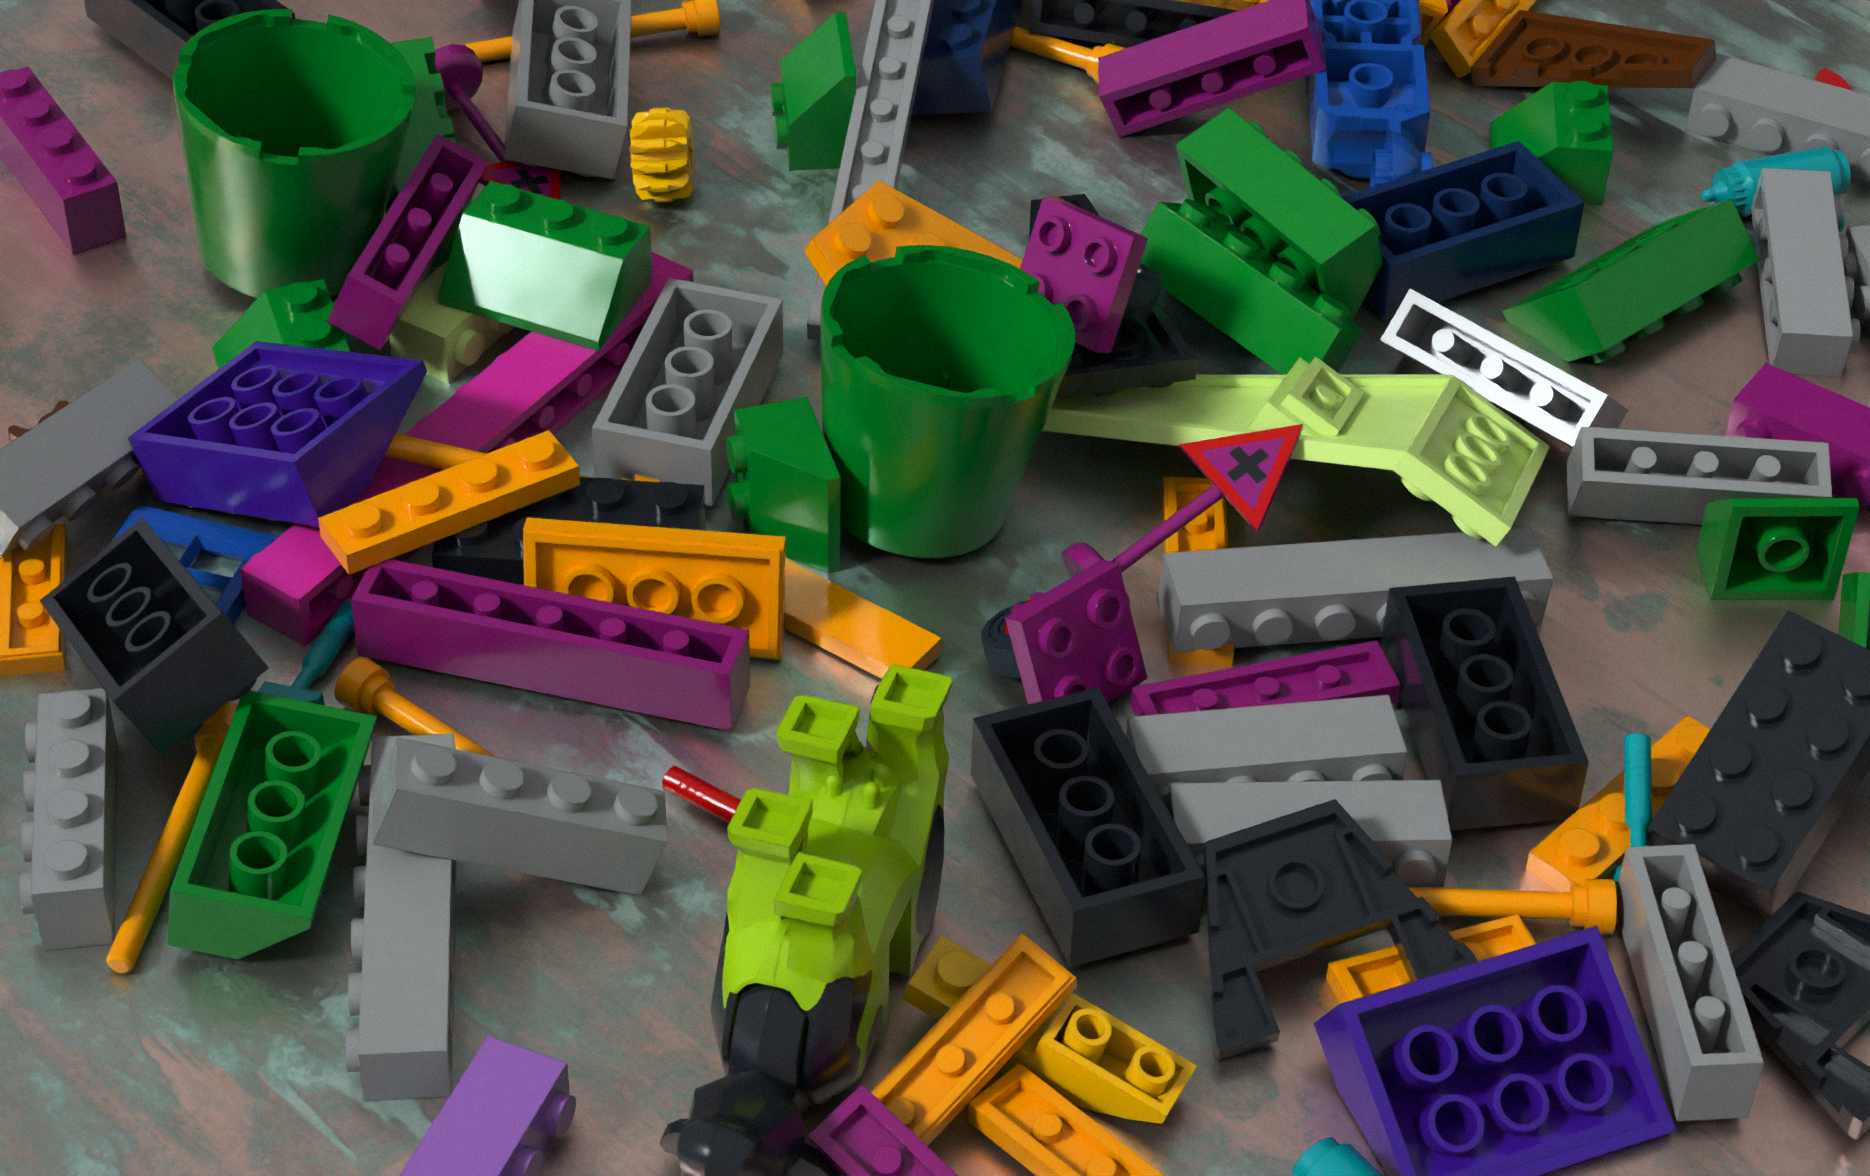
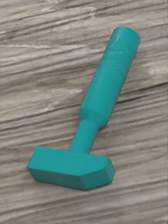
M347 599L341 603L302 660V670L291 686L264 681L257 692L325 705L322 693L308 689L316 678L325 675L355 630L351 600Z
M1642 733L1629 734L1624 738V821L1630 830V847L1647 846V830L1652 821L1651 737ZM1622 864L1613 871V880L1616 882L1619 880Z

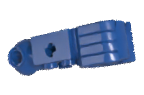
M1310 0L1322 30L1326 70L1305 76V91L1309 99L1312 162L1330 169H1338L1351 177L1370 178V188L1432 169V153L1425 152L1430 118V103L1424 45H1420L1422 28L1419 0Z

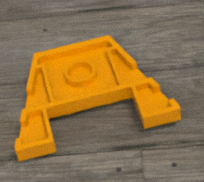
M880 180L815 235L804 250V253L826 286L838 270L854 259L865 255L871 262L895 257L896 247L933 245L959 248L994 257L1019 269L1023 259Z

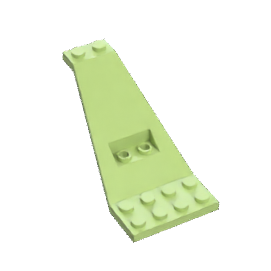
M1299 357L1287 375H1196L1195 380L1174 382L1172 385L1164 388L1144 386L1116 390L1114 393L1106 396L1085 394L1055 398L1042 431L1180 446L1179 444L1303 424L1304 428L1290 459L1393 470L1401 476L1403 485L1413 495L1424 501H1435L1453 515L1455 524L1464 533L1475 539L1485 538L1495 547L1511 529L1550 448L1548 444L1453 374H1339L1317 357L1310 364Z

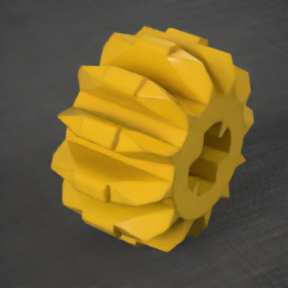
M670 107L650 108V111L637 112L632 119V128L630 130L631 146L629 148L631 153L630 167L632 168L633 184L635 185L637 195L641 200L655 201L656 203L673 202L676 199L690 197L694 190V180L696 179L695 143L693 141V127L690 124V117L685 110H672Z

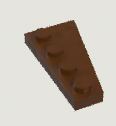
M1519 10L1471 67L1473 86L1545 87L1551 82L1571 83L1574 81H1587L1594 85H1608V87L1694 88L1716 59L1715 40Z

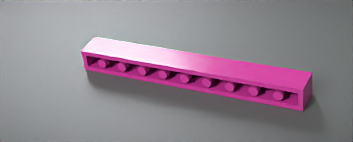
M651 251V285L599 351L531 331L507 352L500 354L491 365L470 382L458 388L453 396L432 413L421 418L405 435L482 453H490L548 430L555 435L614 385L668 278L694 282L693 270ZM383 457L367 491L352 504L427 477L443 469ZM293 523L286 532L261 552L254 554L240 568L247 615L306 646L322 633L341 603L347 599L351 600L368 568L349 575L321 538L320 528ZM422 547L391 559L405 562Z

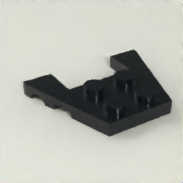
M1336 799L1205 842L1203 856L1213 1045L1217 1061L1278 1041L1280 1030L1256 972L1384 929L1389 931L1411 982L1478 962L1473 952L1463 942L1459 945L1438 922L1440 916L1423 897L1417 898L1392 870L1394 864Z
M1797 891L1740 945L1730 957L1755 1032L1846 1134L1857 1141L1870 1128V1067L1841 1048L1870 1020V915Z

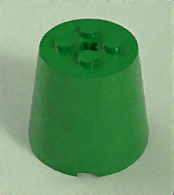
M268 9L246 12L222 19L207 26L190 38L179 52V63L173 75V93L200 255L207 268L215 277L229 287L252 297L258 298L264 290L287 286L294 282H309L324 279L330 297L339 294L349 272L384 218L414 109L415 80L407 61L391 43L370 29L341 17L328 14L327 23L311 20L292 19L293 9Z
M933 245L896 247L895 257L871 262L863 255L844 265L829 280L824 290L820 309L822 433L841 477L840 525L860 540L884 551L918 558H945L965 554L984 546L998 534L1070 365L1075 345V329L1067 309L1063 303L1053 305L1038 292L1039 280L1009 263L988 255L959 248Z

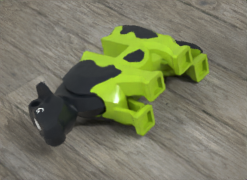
M891 663L881 682L876 686L871 699L866 747L858 740L855 731L859 722V706L807 695L794 696L775 733L781 750L792 756L789 795L759 788L746 790L727 827L728 839L738 851L735 870L727 891L725 926L711 1002L713 1028L726 1076L696 1088L689 1118L669 1123L664 1130L660 1146L665 1152L678 1156L682 1176H841L819 1150L805 1142L804 1120L802 1116L811 1104L820 1105L826 1103L861 1078L875 1039L884 1035L889 1025V971L911 976L919 946L933 926L944 861L945 828L943 808L949 754L945 746L943 732V706L949 696L953 681L950 676Z

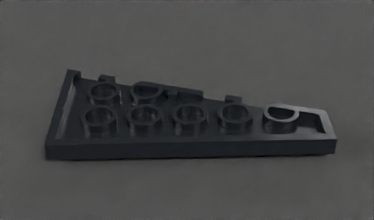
M1085 194L1058 197L1100 216ZM1042 199L1031 200L1029 239ZM1158 300L1153 309L1126 307L1111 353H1097L1075 342L1072 360L1056 398L1085 394L1106 396L1121 389L1144 386L1164 388L1172 385L1174 382L1195 380L1197 358Z

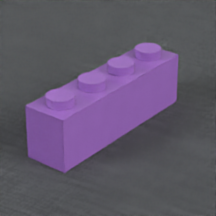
M487 1036L399 1176H539L542 1169L544 1152L553 1137L562 1138L566 1134L575 1113L576 1098L570 1095L567 1062Z

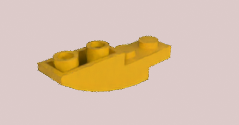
M941 935L908 981L901 999L939 1021L984 974L991 964ZM1072 992L1063 1006L1060 1005L997 1073L1004 1075L1015 1065L1021 1063L1073 1105L1125 1119L1163 1124L1193 1075L1197 1065Z

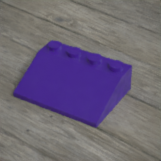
M256 341L129 436L128 440L156 501L181 504L191 508L199 507L224 511L228 514H243L267 518L271 521L280 520L319 528V517L348 507L367 491L427 373V369L423 360Z
M1597 926L1341 1003L1313 1023L1337 1090L1387 1176H1541L1676 1131Z

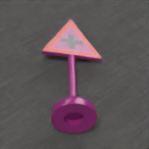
M457 44L436 49V73H441L445 89L444 100L447 112L460 108L500 161V163L487 165L479 183L487 186L490 181L560 200L559 169L543 166L532 167L521 162L504 159V143L471 101L483 80V66L475 52L465 45Z
M1303 424L1179 444L1181 450L1211 481L1213 486L1110 562L1119 564L1121 573L1223 497L1259 533L1302 433ZM1081 542L1074 543L1061 552V558L1071 577L1098 561L1104 560L1093 547ZM1127 594V598H1128V602H1129V606H1130V599H1129V596H1128V594Z

